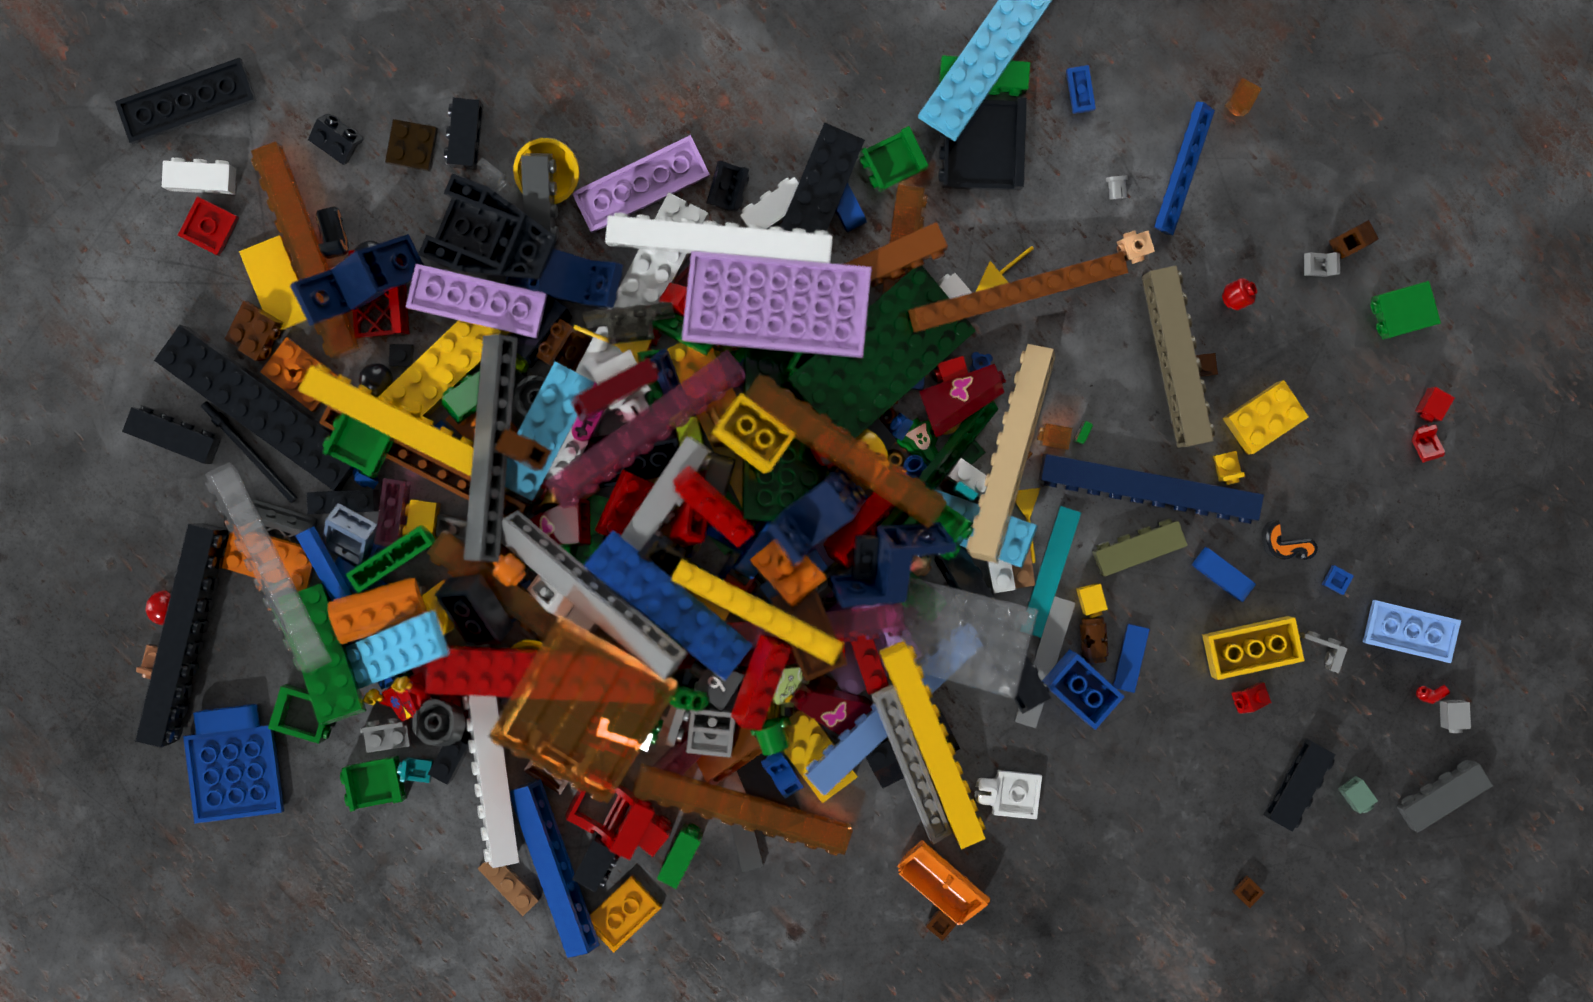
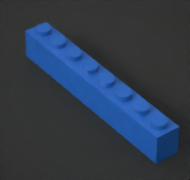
M540 779L520 785L509 791L511 803L517 815L567 958L588 954L598 947L600 943L580 887L576 881L572 880L575 873L542 781Z

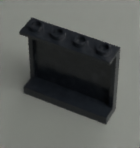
M1017 98L1016 101L984 100L956 141L940 132V138H944V146H940L939 159L943 160V168H939V182H943L942 188L1023 189L1027 98Z

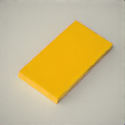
M276 236L239 251L262 310L284 322L281 331L307 321L290 287V284L298 281L299 278L282 236Z

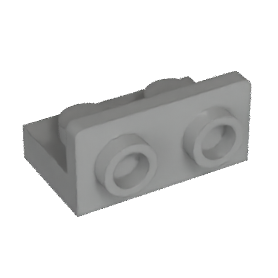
M398 717L387 719L388 722L379 723V720L366 722V726L360 728V733H364L366 753L411 746L408 719L401 721Z

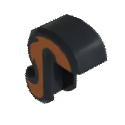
M333 206L317 210L315 217L323 243L318 245L321 254L326 259L346 255L349 251V244L342 226L343 219L339 209Z
M1272 520L1263 528L1262 544L1265 552L1273 558L1286 560L1296 555L1297 559L1307 560L1313 558L1318 551L1316 542L1311 538L1281 541L1279 520Z

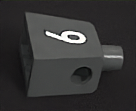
M696 660L689 670L691 674L700 678L695 689L706 692L709 701L720 711H723L746 672L736 667L724 681L708 667Z

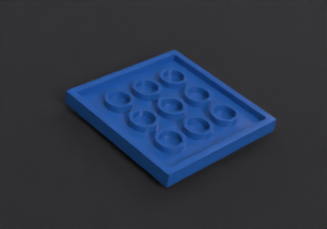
M269 725L183 736L194 824L282 813L284 811L274 730L268 729Z

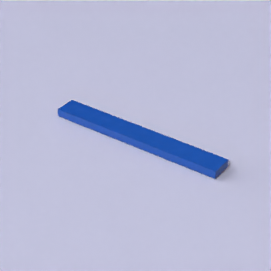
M313 526L295 535L331 600L334 601V599L352 595L315 527ZM368 637L355 640V643L358 642V641H361V640H363V639H366V638H368ZM395 675L379 681L378 684L381 690L392 686L395 679L399 677Z

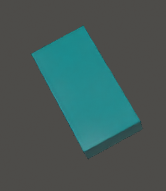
M960 481L955 483L950 489V492L957 497L967 501H973L978 495L977 492Z

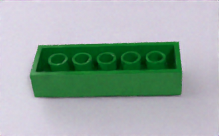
M321 583L278 598L318 724L325 726L367 711L347 656L346 645L338 641L328 612V604L331 602V599L323 584Z

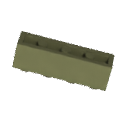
M1171 518L1158 522L1159 526L1153 529L1147 526L1137 530L1139 534L1130 537V534H1125L1117 537L1118 542L1110 544L1107 541L1096 545L1097 549L1093 550L1092 553L1100 575L1105 577L1188 546L1179 521H1171Z

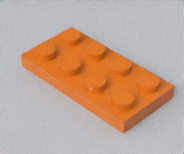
M236 525L231 526L222 568L297 591L310 587L314 568L300 544Z

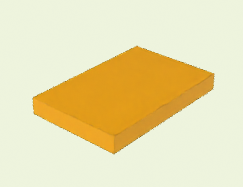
M632 874L590 914V918L596 935L614 953L662 908V905Z

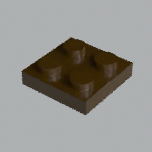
M393 119L385 163L430 172L438 128Z

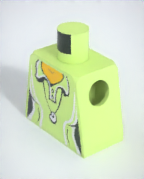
M798 664L785 665L772 699V703L780 705V715L782 716L794 715V705L790 700L802 683L809 684V681L805 682Z

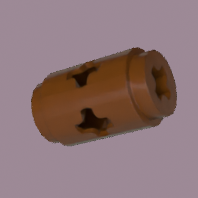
M1104 617L1082 618V623L1080 624L1082 657L1087 663L1106 662L1109 652L1107 625L1104 622Z

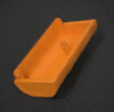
M412 577L334 599V601L328 604L329 617L336 637L341 644L373 636L427 613L416 578Z
M921 840L911 848L897 865L899 868L898 874L957 925L964 924L990 903L991 899L988 895L962 875L924 840Z

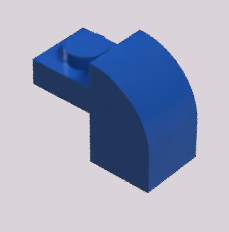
M783 751L768 755L761 762L785 799L804 788Z

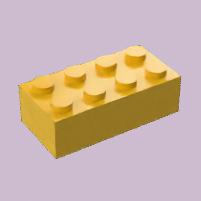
M1285 616L1202 634L1210 674L1216 680L1304 661L1297 623L1294 617Z
M797 708L794 710V715L786 716L789 717L791 725L784 728L790 745L783 751L823 804L855 780L858 774L853 768L826 795L818 791L804 775L807 772L806 767L814 759L818 761L824 756L822 754L823 750L830 744L834 746L835 742L819 722Z

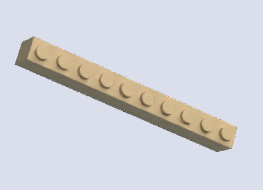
M1028 344L1026 351L1021 353L1020 364L1022 366L1020 371H1017L1015 374L1014 384H1016L1014 392L1011 391L1008 404H1010V408L1003 416L1004 429L1003 432L998 434L997 453L992 455L991 474H987L985 480V487L987 489L985 495L982 494L980 497L979 507L981 510L979 516L976 515L974 518L973 528L975 531L973 537L970 536L967 543V550H969L972 558L998 564L1056 358L1052 348Z

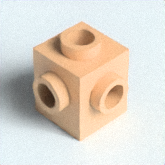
M1136 230L1123 234V239L1117 241V253L1123 251L1125 261L1131 260L1132 264L1145 260L1144 256L1155 252L1149 231L1136 234Z

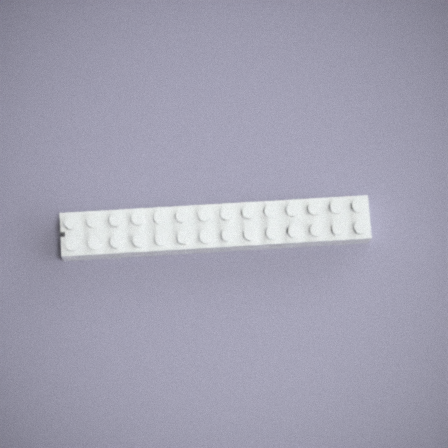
M668 192L654 220H659V217H669L674 222H681V219L694 220V223L703 224V221H708L709 214L692 204L688 207L685 200ZM639 249L617 291V301L614 304V308H608L596 333L616 342L643 340L650 327L651 320L659 308L663 306L658 301L668 284L674 283L675 279L679 276L690 253ZM593 337L575 372L595 382L590 370L622 354L617 346ZM609 408L605 409L592 437L596 436ZM583 421L585 422L584 426L577 428L580 438L582 435L587 436L588 432L585 428L587 424L592 426L594 422ZM570 430L546 479L568 489L564 472L573 465L583 461L588 451V440L584 442L576 440Z

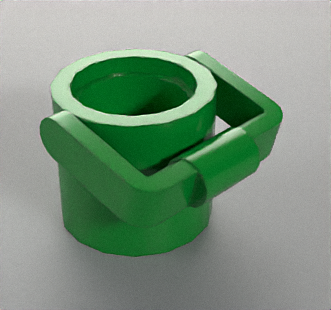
M789 717L768 719L764 721L761 731L751 729L752 736L756 735L764 755H773L788 748L790 742L784 728L791 725Z

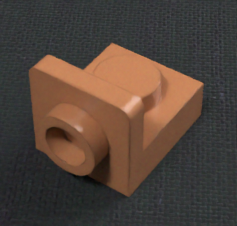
M146 645L142 664L136 668V672L141 673L143 678H151L158 646Z

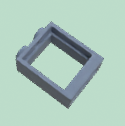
M338 503L326 518L323 543L328 551L359 566L370 556L374 545L377 524Z

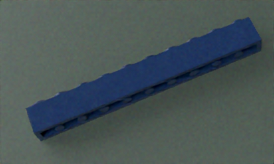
M1049 454L1043 455L1039 481H1044V486L1057 488V484L1066 485L1065 490L1078 492L1079 488L1087 489V494L1100 496V492L1109 493L1108 498L1122 500V496L1131 497L1130 502L1143 504L1144 500L1152 501V506L1165 508V504L1174 505L1173 510L1187 512V508L1195 509V514L1208 516L1209 512L1217 513L1216 518L1230 520V516L1239 518L1238 522L1252 524V520L1259 521L1264 494Z

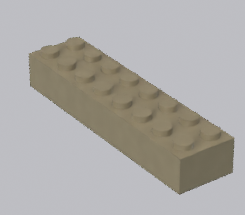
M1177 265L1149 271L1141 277L1177 448L1212 442L1213 436H1215V429L1213 424L1209 422L1210 406L1208 401L1205 402L1204 393L1206 392L1204 380L1200 379L1201 363L1199 358H1196L1194 350L1197 348L1196 339L1194 336H1191L1190 331L1192 320L1185 308L1187 296L1185 292H1182L1181 288L1183 283L1182 273L1177 269Z

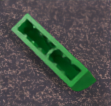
M420 525L345 575L359 593L438 541L425 526Z

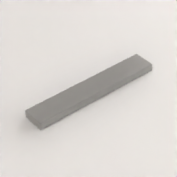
M1056 596L1054 597L1042 638L1039 640L1032 662L1038 669L1041 681L1057 663L1075 606V602ZM1044 702L1024 714L1018 708L1014 721L1036 728Z

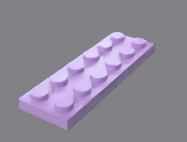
M691 135L574 191L572 194L590 232L594 233L607 226L608 216H614V213H624L629 216L666 198L668 192L671 194L677 193L710 177V174Z
M416 264L406 308L538 338L548 295Z

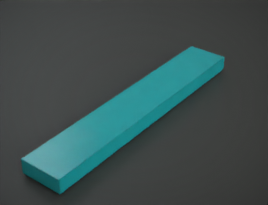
M1059 506L1037 574L1035 586L1033 587L1020 627L1021 632L1042 638L1082 512Z

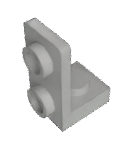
M1309 630L1307 634L1300 632L1299 637L1331 647L1330 652L1328 651L1324 657V669L1339 673L1348 648L1342 647L1341 641L1328 638V641L1320 639L1321 634Z

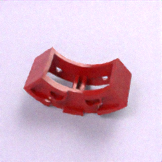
M589 768L565 813L566 820L589 833L594 834L596 831L602 836L600 841L608 847L610 852L630 860L655 813L651 808L652 803L607 777L608 773L604 770ZM592 780L618 794L604 824L577 810ZM629 805H631L629 813L627 814L618 834H616L615 832L625 812L627 811Z

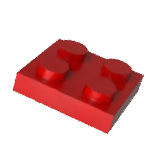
M197 196L177 236L220 256L239 217Z

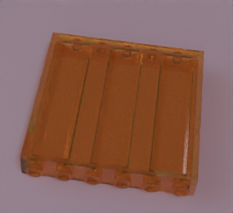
M558 616L488 737L491 738L494 744L511 749V752L517 757H525L531 760L535 767L549 770L555 778L567 780L573 788L579 791L585 790L596 801L608 803L677 690L678 683L668 677L663 680L644 663L565 618Z

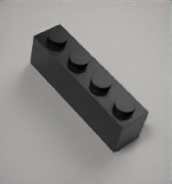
M143 405L140 408L131 407L122 432L200 463L212 464L221 442L220 439L214 437L215 433L202 429L201 432L194 429L195 425L184 421L179 424L173 421L174 417L161 413L160 416L153 413L154 409Z
M1306 739L1265 811L1264 816L1292 832L1295 828H1298L1302 822L1303 812L1313 802L1312 796L1316 789H1320L1324 782L1323 777L1326 771L1330 770L1334 765L1336 754Z

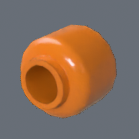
M501 554L499 562L493 563L495 566L493 576L507 587L511 585L516 586L527 574L525 572L526 565L514 554H507L505 557Z

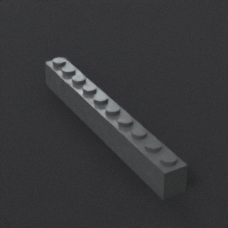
M500 334L483 336L464 560L499 562L508 456L495 450V447L504 429L510 431L518 338Z

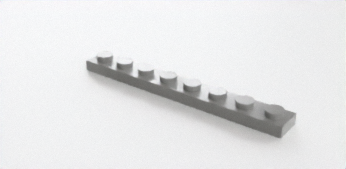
M890 684L874 693L872 698L929 841L935 844L951 835L952 832L896 689Z

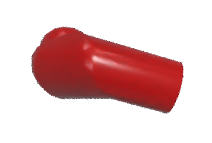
M1445 685L1435 690L1429 689L1426 686H1420L1416 691V695L1421 701L1434 704L1450 694L1449 689Z

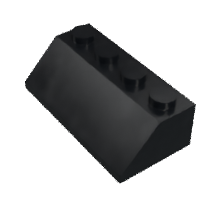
M938 710L940 713V717L937 718L939 724H944L948 736L945 737L946 742H951L956 752L960 750V747L942 711ZM887 736L866 756L882 789L904 778Z

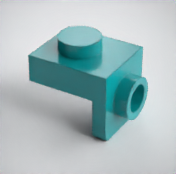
M406 757L398 766V775L401 776L400 782L408 780L430 783L431 776L428 773L434 760Z

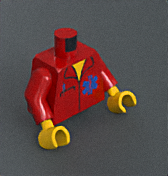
M421 673L409 678H396L393 685L382 691L381 695L377 689L373 688L365 694L363 699L368 705H374L378 700L379 704L391 707L401 721L413 718L415 712L423 706V703L432 700L430 694H426V685Z

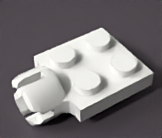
M628 350L591 369L590 372L596 384L637 364L631 350ZM650 387L643 388L609 407V409L619 408L628 422L638 419L633 409L635 406L640 416L647 415L650 412V408L645 400V394L651 390Z
M997 770L995 778H979L975 787H979L980 791H975V800L982 805H991L993 815L1037 819L1042 775Z

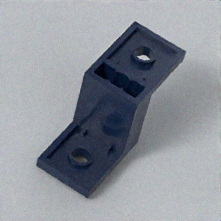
M409 234L355 251L331 270L295 281L290 284V287L309 325L312 326L360 309L389 289L412 282L416 264H424ZM396 257L402 260L403 266L396 262ZM316 293L323 296L324 303L318 301Z
M553 249L540 280L506 276L505 285L544 293L550 297L577 305L614 308V304L617 301L619 282L622 279L623 264L592 261Z
M839 464L824 481L784 508L767 529L794 565L804 559L815 544L856 516L866 501V494L859 485L856 486L853 482L849 470Z
M940 522L877 526L876 534L879 537L876 579L854 580L852 574L828 577V585L841 607L853 608L855 606H875L878 604L906 602L913 555L924 556L925 554L943 555L952 553L956 550V543Z

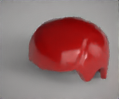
M167 590L155 592L147 600L145 607L148 618L159 625L164 624L171 596Z

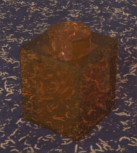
M1242 78L1237 82L1225 107L1229 108V112L1236 116H1245L1252 108L1262 88Z
M1048 423L1043 424V428L1039 427L1037 440L1040 441L1039 446L1069 450L1072 428Z

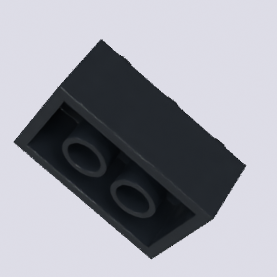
M481 573L448 578L434 594L467 646L501 643L514 626Z

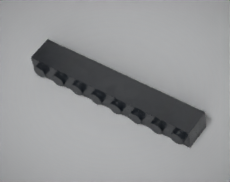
M960 546L959 553L954 558L951 557L950 560L938 555L934 561L1021 713L1024 714L1049 700L1051 696L1048 686L1041 681L1037 667L1029 660L1025 646L1018 641L1014 627L1006 620L1003 608L995 601L991 587L986 585L983 580L982 572L972 561L969 550Z

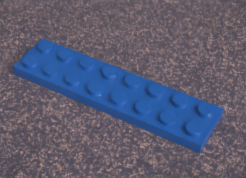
M612 531L584 567L725 681L753 644L681 585L672 581V578L654 563H648L638 555L639 551L615 531Z

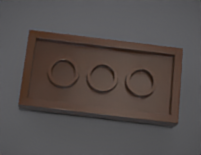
M816 588L793 608L780 594L771 598L776 609L838 641ZM790 643L805 682L848 664L843 651H841L833 666Z

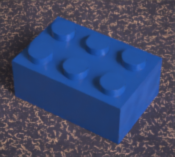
M1070 649L1042 680L1056 697L1095 730L1125 697L1080 655Z

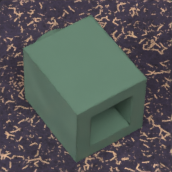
M1357 776L1338 788L1352 809L1359 814L1369 812L1373 809L1374 804L1378 802L1363 779Z

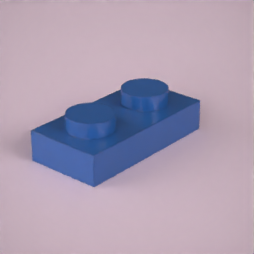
M1089 65L1067 68L1066 76L1072 113L1094 111L1096 106Z

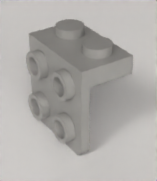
M655 688L654 703H644L642 716L654 719L657 711H662L660 719L664 720L658 736L666 738V745L674 747L683 740L685 734L683 726L685 721L688 722L691 710L677 709L670 705V703L663 700L659 689Z

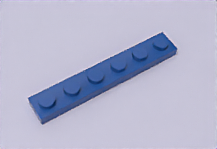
M1196 102L1191 113V119L1184 134V140L1177 155V161L1170 176V182L1163 197L1159 215L1156 218L1155 228L1166 235H1174L1215 112L1214 109L1204 102Z

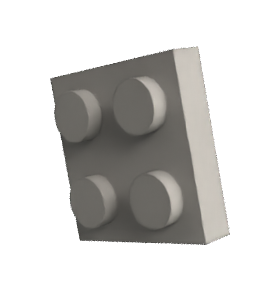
M695 680L694 682V689L698 680ZM738 687L723 711H720L710 701L702 711L695 712L691 710L686 753L731 758L735 720L731 717V713L738 696Z

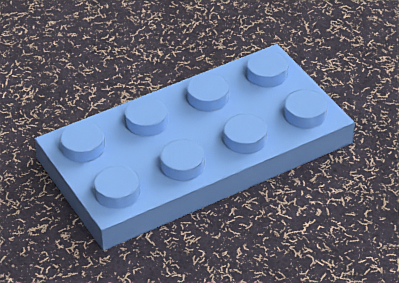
M1372 600L1363 643L1451 663L1461 620Z

